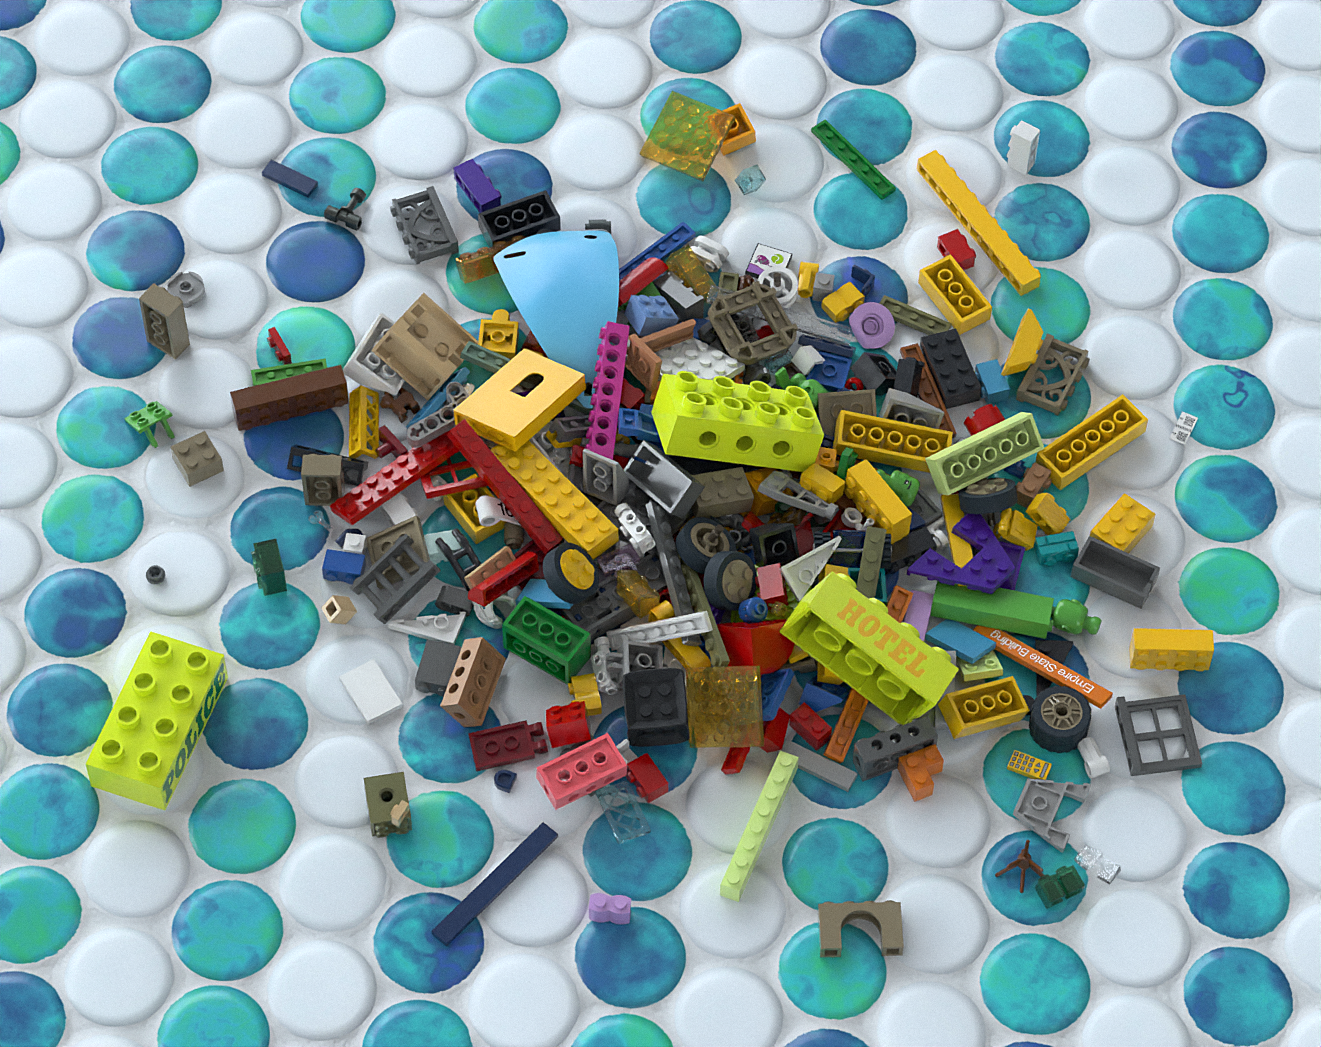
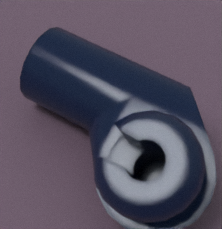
M346 529L335 542L342 548L346 533L364 534L360 529Z

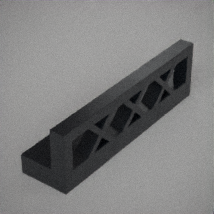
M295 444L291 446L287 469L298 472L302 471V466L293 465L295 455L303 459V455H331L334 453ZM334 454L342 456L343 467L348 468L347 470L343 468L345 483L355 486L360 485L369 462ZM351 469L359 471L357 481L351 480L346 472Z

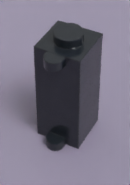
M913 357L899 359L894 389L906 392L917 398L922 369L925 367V363L917 361Z

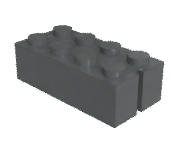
M643 440L634 455L647 462L643 463L631 458L624 468V472L629 479L670 514L683 519L705 486L656 445Z
M1089 536L1073 564L1071 577L1142 609L1149 596V592H1151L1158 579L1160 567Z

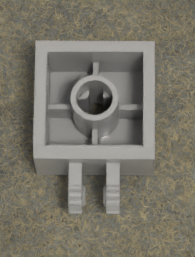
M625 641L619 647L617 653L610 652L606 654L607 661L617 663L607 664L606 671L617 673L618 686H623V675L626 673L663 668L662 646Z

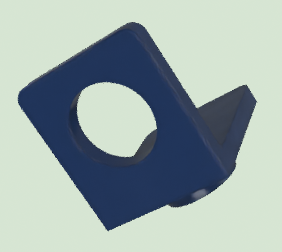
M853 265L851 277L865 284L861 289V293L866 297L874 287L875 275L866 269Z

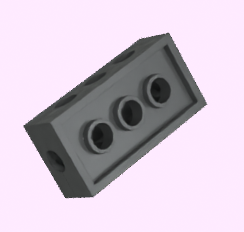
M928 716L916 718L911 723L900 724L892 730L881 731L868 739L862 738L858 740L854 745L853 764L862 782L897 769L899 757L934 744L937 745L938 735Z

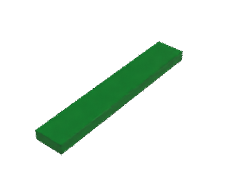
M826 119L811 128V132L881 200L896 191V187Z

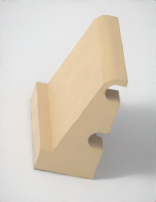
M423 293L386 332L371 351L428 401L464 361V359L460 358V355L468 341L478 344V341Z

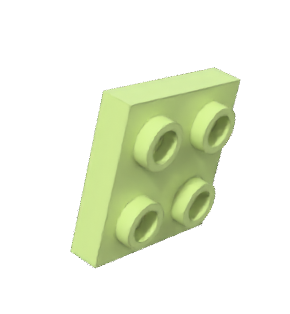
M994 650L973 664L956 656V665L964 681L987 679L1003 675V668Z

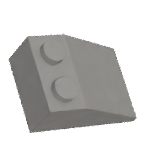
M889 388L878 417L939 429L944 411L906 392Z
M587 449L583 450L584 492L617 506L629 492L628 476L618 462Z

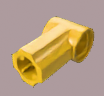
M800 262L797 291L801 298H808L813 295L815 276L819 271V264Z

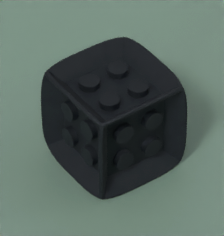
M647 669L623 675L624 708L629 745L637 747L678 744L690 739L685 675L682 669Z

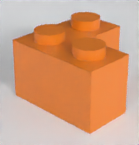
M936 744L899 757L897 769L914 802L933 795L934 782L931 776L942 772L944 760Z

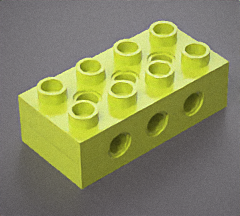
M679 371L677 375L663 373L651 411L664 452L668 455L804 472L815 463L824 437L808 393L797 386H788L786 390L771 388L768 384L761 381H752L750 385L737 384L724 376H716L713 380L698 378L695 374L688 371Z

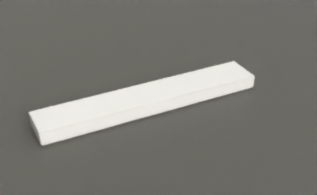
M703 611L614 629L606 633L610 641L611 650L614 651L618 650L625 641L649 644L705 633L713 629L708 612Z

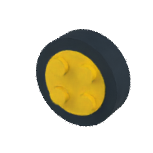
M563 543L546 554L543 560V574L548 588L558 598L570 604H577L597 591L599 573L593 559L583 548L573 543Z

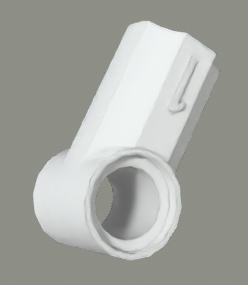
M1087 737L1082 739L1078 743V749L1084 759V766L1088 777L1093 778L1109 773V762L1105 755H1101L1094 738Z

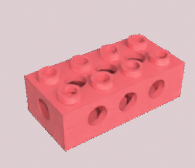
M606 733L537 767L536 778L553 807L557 810L626 776L627 764L609 734Z

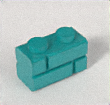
M1073 531L1035 538L1034 549L1039 565L1046 564L1047 566H1052L1060 561L1072 562L1078 557L1079 547Z

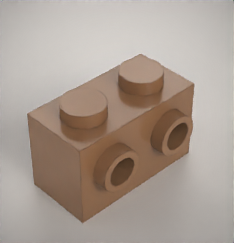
M1035 462L1031 468H1027L1023 475V481H1019L1016 485L1017 504L1028 508L1037 494H1041L1045 489H1048L1052 482L1050 478L1051 470Z

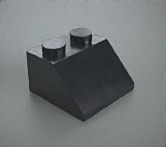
M864 352L850 368L854 372V377L861 380L865 390L875 389V395L883 396L888 392L889 388L894 389L897 370L885 355Z
M767 523L749 529L755 563L759 568L777 563L784 566L800 557L793 523Z

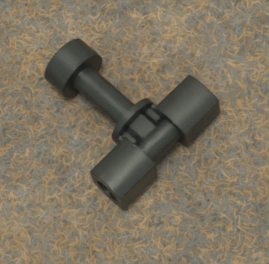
M360 188L352 190L350 193L351 200L347 206H342L338 209L328 205L324 211L325 219L335 223L340 220L345 222L346 227L356 231L359 230L362 225V218L354 215L352 210L357 203H362L366 197V193Z

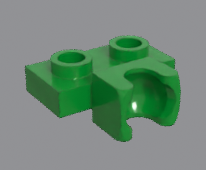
M848 447L841 454L836 475L846 481L847 470L855 465L858 454L853 452L854 449Z

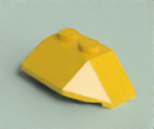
M1029 308L1021 319L1001 373L1003 376L1027 370L1029 365H1034L1037 360L1038 354L1036 351L1040 350L1044 341L1041 339L1043 330L1033 311Z

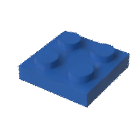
M817 351L825 361L822 364L814 365L808 374L807 380L815 379L825 389L837 392L838 389L845 387L852 359Z

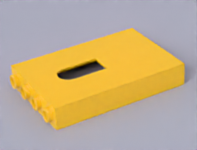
M523 349L453 410L455 425L465 419L479 436L516 452L586 390L585 374ZM539 374L544 377L543 382L526 397L511 392L529 375Z

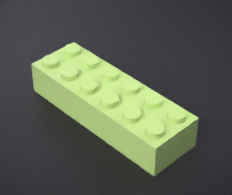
M1020 412L925 458L938 494L950 495L1045 448L1032 413Z

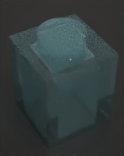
M758 165L743 169L735 179L743 195L757 191L766 181Z

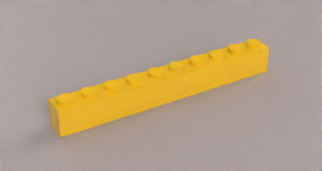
M934 150L918 158L917 171L1020 296L1038 288L1041 279L1039 270L1031 265L1028 257L1021 253L1018 245L1011 241L1008 233L1001 229L997 220L991 217L984 205H981L975 193L967 188L965 181L957 176L955 169L947 164L944 156L940 155L937 150Z

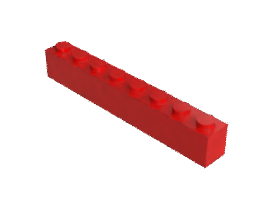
M464 419L453 427L447 435L542 552L546 555L558 546L563 540L562 536L469 423Z

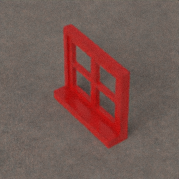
M450 458L446 460L448 465L436 467L420 477L426 499L488 486L479 474L477 478L458 482L455 471L470 468L472 465L468 461L452 464ZM451 472L454 483L433 487L430 476Z

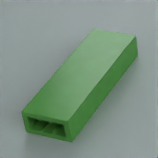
M937 581L930 616L1046 639L1047 631L1052 632L1054 620H1050V618L1053 617L1056 608L1053 606L1054 598L998 588L993 594H989L980 590L967 589L968 586H958L956 583L953 586Z

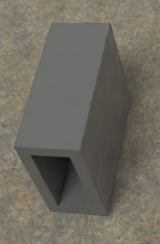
M427 639L415 677L416 689L423 693L431 692L444 697L462 647Z

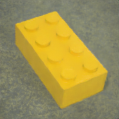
M951 254L919 271V285L949 323H952V327L957 329L959 335L990 320L991 304Z
M865 459L847 470L844 492L849 499L854 501L858 511L863 512L867 519L872 518L874 520L872 526L875 528L887 529L886 534H891V544L909 535L912 513L868 460Z
M1134 628L1129 646L1130 668L1138 670L1175 669L1177 671L1209 670L1214 653L1213 630Z
M1013 676L948 693L938 703L954 739L1019 722L1030 711Z

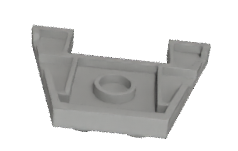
M1028 778L1014 809L1013 816L1063 853L1070 834L1051 827L1064 796L1084 803L1091 784L1083 783V785L1073 784V782L1054 783L1053 780Z

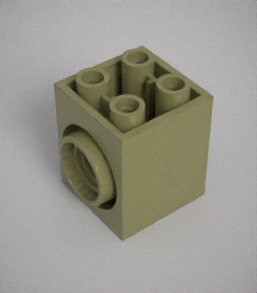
M404 771L363 778L372 836L382 838L391 833L405 834L412 830L410 807L409 812L399 827L392 823V815H390L393 807L396 804L399 805L402 800L409 803Z

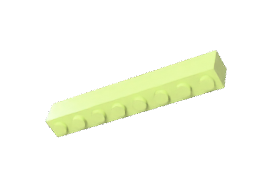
M783 751L779 752L720 884L721 896L739 902L796 774L799 757Z

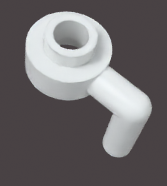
M847 508L841 516L842 522L848 527L855 528L861 536L866 535L867 526L872 527L874 524V520L868 518L864 525L860 523L862 515L855 508Z
M942 517L927 527L937 544V548L940 550L949 546L946 535L938 529L945 524Z

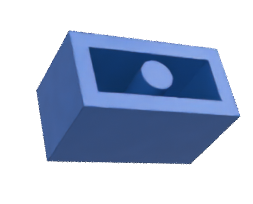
M327 549L322 566L323 579L332 582L341 581L353 585L354 580L364 574L366 567L365 555Z

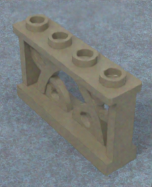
M1047 333L1040 350L1037 352L1036 362L1034 365H1030L1018 388L1016 400L1020 402L1026 401L1058 416L1061 410L1064 411L1068 404L1067 398L1068 396L1072 397L1075 391L1074 384L1080 382L1083 374L1081 372L1082 369H1086L1089 364V351L1054 339L1053 335ZM1067 356L1075 357L1078 359V363L1072 365L1070 362L1073 361V358H1069L1066 361L1064 358ZM1050 360L1052 364H1046L1045 361ZM1058 365L1064 379L1047 385V378L1040 369L1050 370ZM1042 379L1043 385H1041V382L1038 383L1035 380ZM1033 393H1042V394H1041V397H1040V396L1035 395V394H1033ZM1045 393H1049V397L1052 400L1053 395H1058L1059 400L1056 402L1046 399Z

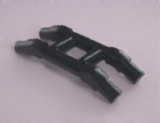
M458 528L452 530V534L462 549L453 553L441 537L437 538L435 543L448 559L465 590L469 592L470 588L464 577L479 567L481 562L471 548L467 538ZM467 555L473 565L463 570L457 560Z

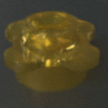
M775 602L774 604H768L771 607L770 613L775 616L785 617L786 613H790V610L786 609V604Z

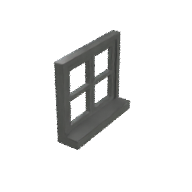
M1185 694L1127 702L1125 696L1116 698L1115 711L1131 776L1202 767V760ZM1177 707L1182 728L1161 731L1156 709ZM1151 710L1156 731L1135 734L1130 713ZM1184 736L1189 757L1168 760L1163 739ZM1158 739L1163 761L1142 763L1137 742Z

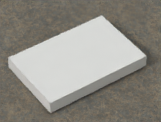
M374 659L339 676V680L367 724L403 707L399 697Z

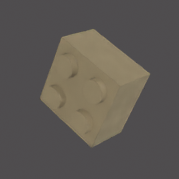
M205 431L170 446L172 459L189 487L224 471L222 458Z

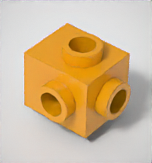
M820 447L815 463L831 473L837 472L839 461L836 460L837 450Z

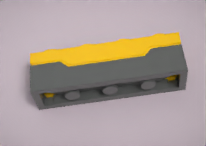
M589 415L555 418L545 436L555 448L572 447L573 444L580 446L582 437L586 438L587 429L591 425V422L588 421Z

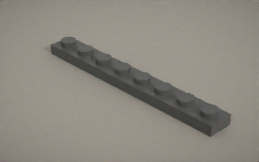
M651 501L646 504V509L675 617L693 614L690 596L681 569V562L667 517V510L659 503ZM700 634L681 637L684 645L697 647L702 644Z

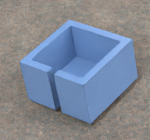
M631 295L624 312L639 336H648L675 326L679 319L662 296Z

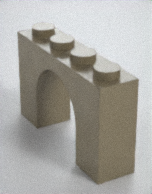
M887 900L885 902L865 901L863 903L846 901L844 903L824 902L818 904L820 957H841V929L846 923L856 919L867 920L877 927L881 937L882 956L903 955L901 902Z

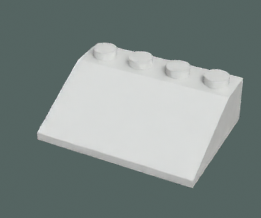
M380 313L370 325L344 366L343 373L356 383L396 395L405 380L371 351L395 324L390 318Z

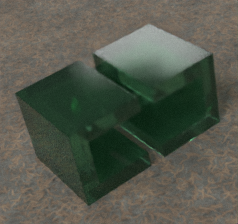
M1074 865L1068 868L1062 866L1055 871V875L1049 876V874H1046L1038 879L1035 890L1046 909L1063 902V897L1067 900L1083 891L1085 884Z

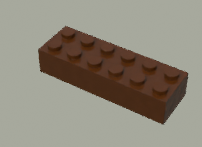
M341 365L230 392L238 431L249 430L253 427L269 425L277 421H286L289 418L305 416L309 413L322 412L329 408L342 407L345 404H349L347 382Z

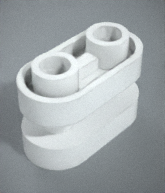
M698 236L694 246L690 247L686 255L690 263L697 264L709 272H717L722 266V262L729 256V251L725 246L707 237Z

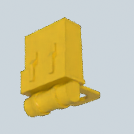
M1011 508L1002 510L1000 522L996 523L993 529L995 537L998 539L1002 536L1003 539L1015 545L1026 547L1025 551L1033 548L1037 524L1025 518L1024 514L1017 510L1012 511Z

